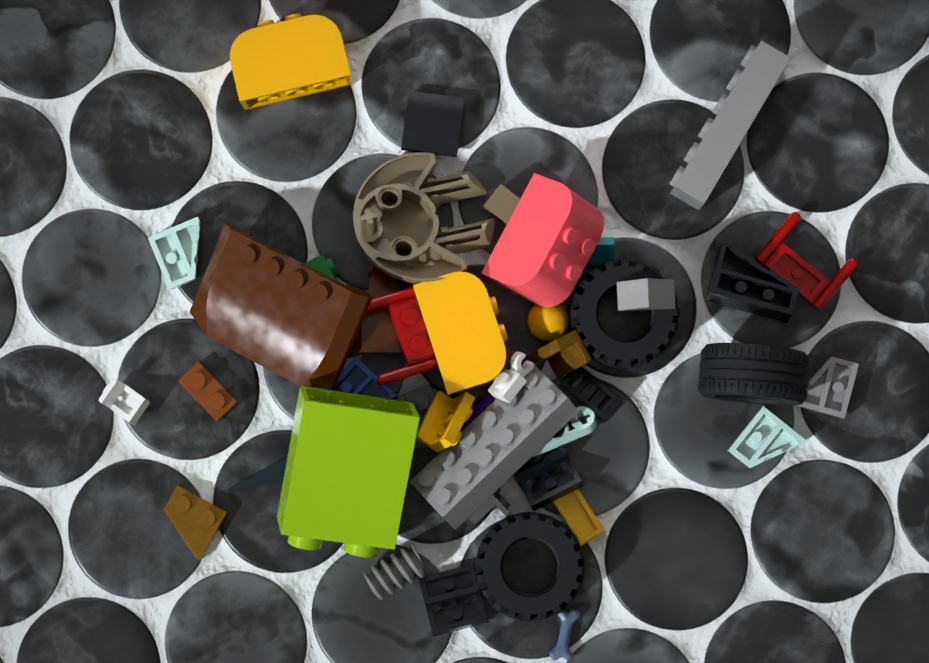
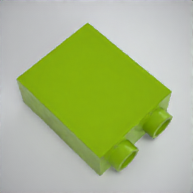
M300 386L277 513L281 535H289L288 544L304 550H319L322 547L323 540L345 543V552L364 558L376 557L379 548L395 550L420 419L413 402Z

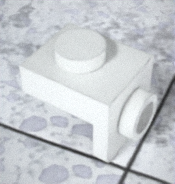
M113 378L110 384L104 388L103 394L99 398L100 403L133 425L137 423L150 404V401L116 378Z

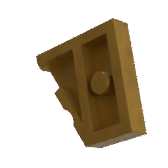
M179 485L176 486L163 509L198 560H202L228 513Z

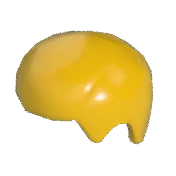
M563 302L553 307H542L534 303L529 310L527 318L530 333L539 341L552 342L564 336L570 323V314Z

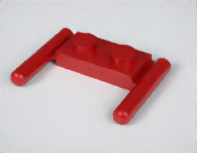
M792 212L755 258L765 265L767 269L772 270L798 287V294L821 311L857 268L858 262L850 258L831 282H829L827 278L782 243L801 220L799 213Z
M407 287L372 298L367 312L385 306L389 307L388 310L405 363H407V366L379 374L377 376V383L383 386L438 368L413 287Z

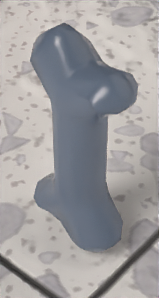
M574 608L570 611L563 609L561 613L557 614L561 620V627L557 644L549 652L552 660H557L561 657L566 660L573 659L568 644L572 625L580 618L579 611Z

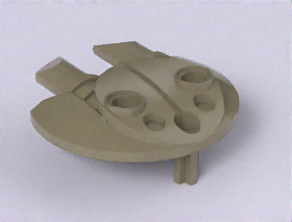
M415 152L401 155L380 165L363 182L356 196L353 209L355 235L366 257L386 274L411 283L444 279L440 276L452 272H466L467 265L465 259L456 254L490 247L494 233V218L447 228V226L439 228L436 209L440 208V205L486 195L487 191L469 171L433 179L432 174L436 168V158L434 153ZM391 200L394 201L396 204L392 206H387L384 204V202ZM401 250H406L410 254L407 256H400L397 254V252Z

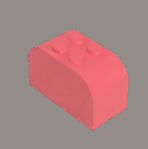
M534 173L481 273L516 296L542 307L556 306L567 299L573 291L602 236L604 229L602 213L564 184Z

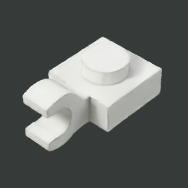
M515 352L510 360V370L504 369L494 379L493 384L488 389L493 397L510 403L527 382L524 377L532 371L535 364L526 360L521 366V362L526 356L524 353Z

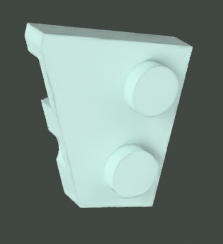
M199 217L148 237L169 290L187 284L197 278L200 236Z
M762 406L727 451L748 468H752L803 444L806 439Z

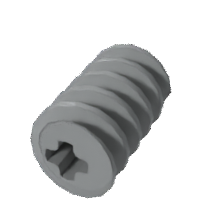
M412 543L410 544L411 553H408L403 548L400 549V559L392 553L390 554V564L381 559V569H377L371 564L370 575L362 570L372 592L380 600L384 599V589L391 595L394 594V584L403 589L404 579L413 584L414 573L420 578L425 577V566Z

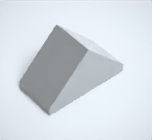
M645 278L616 282L618 311L675 309L673 279Z

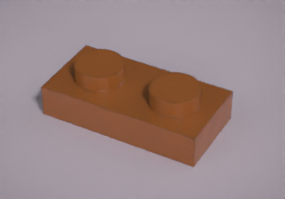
M199 361L178 380L217 422L238 403Z

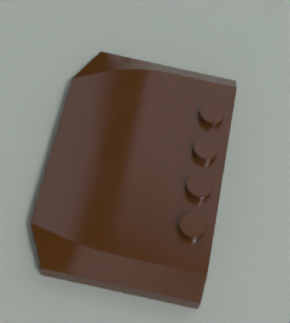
M231 222L225 223L190 309L193 318L210 339L298 386L311 388L335 387L373 296L350 284L344 285L253 238L254 234Z

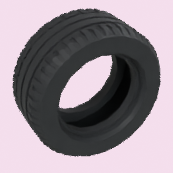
M711 343L705 345L701 350L698 390L704 397L731 402L785 406L801 405L807 399L808 391L806 389L809 382L808 368H810V360L803 351L745 343Z

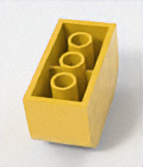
M298 13L286 16L285 21L274 23V20L260 22L257 24L258 27L241 33L233 42L230 50L233 76L239 101L244 110L353 85L341 33L335 23L324 16L307 15L302 17Z
M459 271L440 276L444 278L441 280L421 282L413 285L448 396L494 381L504 368L506 361L504 342L508 341L504 324L498 325L495 317L499 315L495 297L489 298L486 287L479 278L473 274Z

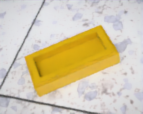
M579 489L553 501L571 532L578 539L580 546L605 531Z

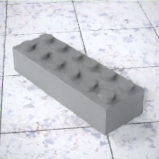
M762 40L757 47L751 45L740 64L745 68L743 71L737 69L726 87L730 91L729 95L722 94L712 111L716 115L714 120L708 118L698 134V137L702 139L699 144L694 142L686 154L684 161L688 164L685 168L680 166L670 181L669 185L673 186L670 192L671 195L697 210L701 209L791 57Z
M535 365L532 371L525 375L524 379L527 382L510 403L496 398L462 431V436L455 446L442 450L409 481L455 530L579 412L569 398Z

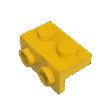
M438 391L419 427L416 439L437 453L450 446H455L462 436L460 430L463 423L470 418L473 412L471 406L475 397L468 392H464L452 399L442 391Z

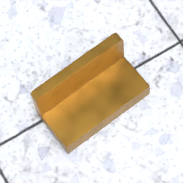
M577 330L550 342L526 356L527 360L534 364L547 359L557 378L591 361Z

